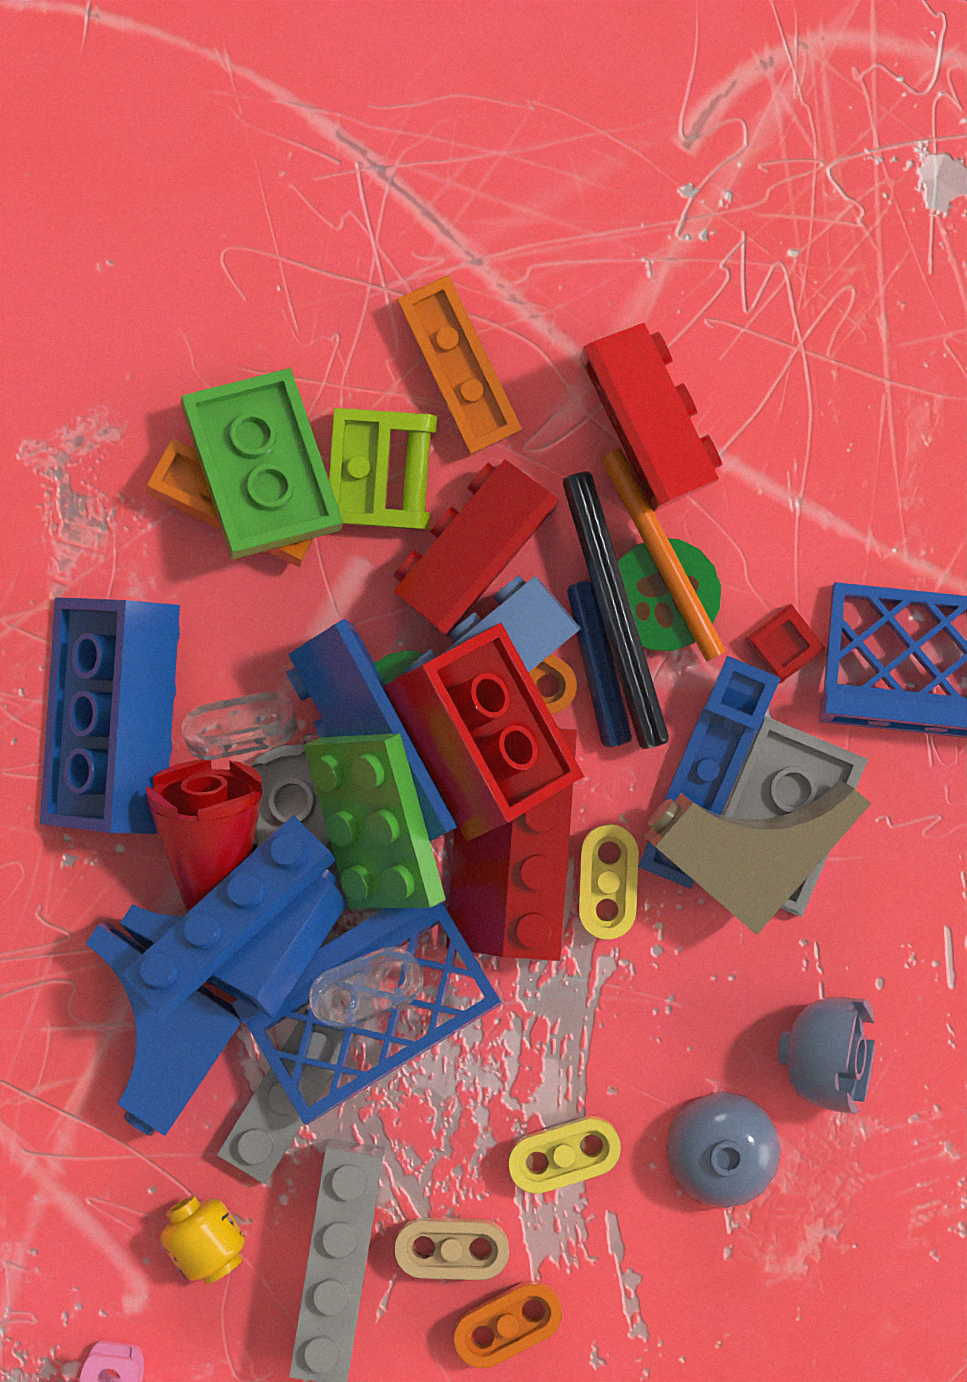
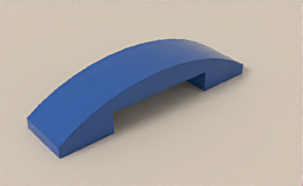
M728 655L726 656L695 724L663 802L668 799L675 801L682 793L699 806L721 815L756 730H759L779 684L780 677ZM647 840L638 867L691 889L694 880Z

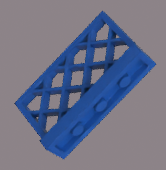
M834 582L832 585L823 697L820 700L819 723L967 738V697H961L946 679L967 662V641L951 624L958 616L967 611V596ZM844 599L867 600L880 615L881 619L858 636L843 619ZM882 602L897 603L898 605L891 611H888ZM908 605L923 606L938 623L917 642L910 637L894 618ZM938 608L955 609V611L945 617ZM885 624L891 628L908 648L886 667L880 663L864 644L866 639ZM942 629L964 654L943 673L938 670L920 648ZM843 633L851 643L840 651L841 634ZM855 648L877 673L862 686L837 684L839 661ZM912 654L934 679L920 692L904 691L890 674L893 669ZM882 679L890 689L873 688L872 686ZM939 685L946 695L930 694L929 692Z
M443 901L431 908H384L318 949L274 1019L238 999L231 1003L242 1023L248 1026L305 1125L315 1121L503 1004L449 915ZM440 923L451 940L445 964L416 958L415 954L420 935ZM409 942L406 955L394 952ZM457 952L468 969L454 966ZM383 958L404 962L396 994L366 988L371 966ZM413 965L443 972L435 1004L405 997ZM360 973L357 985L345 983V981ZM451 974L474 979L485 997L465 1011L444 1006ZM334 988L355 993L347 1025L317 1018L323 995ZM364 995L394 1002L386 1034L356 1027ZM311 1003L308 1016L295 1013ZM403 1004L433 1011L428 1033L416 1041L395 1037ZM442 1013L455 1016L439 1026ZM286 1018L306 1023L298 1055L276 1050L266 1030ZM315 1025L345 1032L337 1064L307 1058ZM354 1034L384 1041L378 1064L366 1072L346 1067ZM393 1044L405 1046V1048L390 1056ZM282 1059L296 1062L293 1075L290 1074ZM305 1065L334 1071L329 1095L309 1106L299 1089ZM344 1074L357 1077L341 1087Z

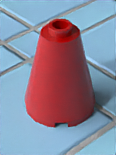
M211 759L175 764L159 771L153 776L154 787L151 789L147 786L146 788L147 804L187 913L253 852L263 794L262 777L255 768L241 762L229 760L230 770L212 769Z

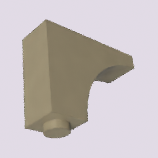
M839 780L819 799L797 811L774 818L747 820L731 818L709 811L692 802L681 793L675 801L668 799L654 811L648 821V826L651 828L643 837L757 935L871 803L855 788Z

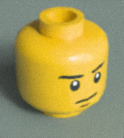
M192 1195L174 1205L166 1213L170 1222L163 1229L160 1235V1242L186 1280L202 1279L205 1285L211 1284L230 1273L242 1262L243 1258L239 1253L245 1245V1236L226 1206L219 1199L211 1198L199 1202L195 1195Z

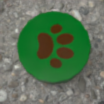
M668 538L713 624L720 610L721 584L715 566L699 548L680 539ZM644 542L635 545L618 561V565L642 647L649 650L674 651L694 644L695 640Z

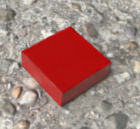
M792 604L787 605L745 638L768 670L781 678L779 684L783 683L826 649Z

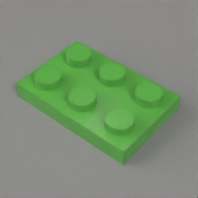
M291 368L181 396L180 406L231 560L341 531L343 520Z
M401 734L319 737L304 744L311 778L315 785L325 821L326 832L331 842L341 878V885L349 908H431L446 900Z

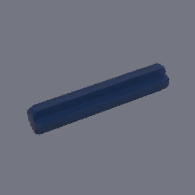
M591 580L573 583L568 586L567 593L573 620L581 628L576 633L601 743L607 748L628 744L632 739L617 668Z

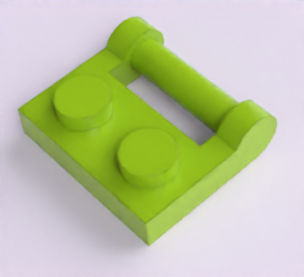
M334 408L329 482L343 524L430 530L431 513L425 512L430 434H436V415ZM391 431L408 432L402 510L386 509Z

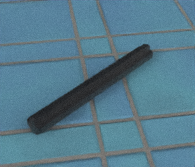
M589 471L569 475L563 479L562 484L639 746L642 749H650L664 745L668 742L669 735L593 476Z

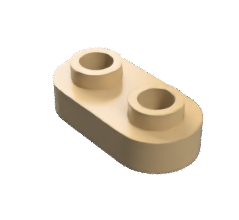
M421 1217L407 1222L399 1231L395 1242V1257L399 1266L407 1274L416 1278L486 1280L498 1275L506 1266L509 1258V1241L504 1230L490 1220ZM422 1236L430 1238L434 1242V1250L428 1255L418 1254L413 1248V1242L417 1238ZM477 1238L488 1240L492 1246L490 1253L483 1257L474 1255L470 1250L472 1241Z

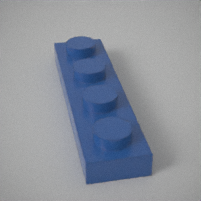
M293 815L122 973L123 977L165 1020L333 864L336 859Z

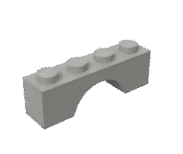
M335 1139L328 1140L317 1199L290 1378L315 1382H348L385 1147Z

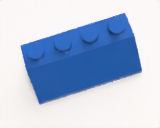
M55 597L40 824L107 833L158 834L147 804L146 788L147 786L151 789L154 787L153 776L159 771L168 768L170 763L173 704L176 694L177 644L180 636V605L131 600Z
M343 619L289 653L288 655L294 667L287 670L286 674L301 701L311 697L319 711L321 718L313 721L319 736L337 737L400 733L430 842L457 828L458 825L383 688L386 684L354 624Z

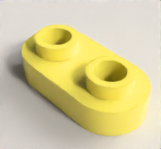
M604 824L592 829L583 840L580 856L579 917L582 925L591 935L606 940L618 938L628 932L635 921L637 907L638 846L634 837L625 828L614 824ZM605 842H614L620 848L619 858L613 863H605L598 856V850ZM611 899L617 903L618 911L615 917L603 920L597 916L596 906L601 900Z
M596 1116L582 1117L531 1133L520 1138L512 1147L509 1155L510 1175L517 1186L524 1191L535 1194L549 1192L600 1176L610 1171L617 1163L621 1152L620 1139L611 1123ZM588 1135L598 1136L602 1140L600 1151L595 1154L585 1153L580 1147L582 1139ZM533 1152H541L548 1158L547 1166L541 1171H533L526 1164L527 1157Z

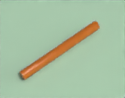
M621 448L601 457L600 459L705 661L707 662L726 652V649Z

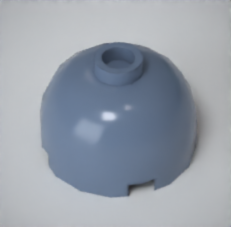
M826 997L810 1003L796 1017L792 1031L782 1032L778 1046L779 1064L788 1066V1076L791 1085L797 1094L810 1104L834 1112L857 1114L859 1112L854 1101H865L874 1058L875 1040H866L863 1022L874 1023V1013L869 1001L850 997Z
M726 1091L702 1096L682 1107L670 1125L666 1144L671 1173L683 1191L702 1204L721 1208L745 1205L764 1193L777 1174L781 1156L777 1128L763 1107L745 1095Z

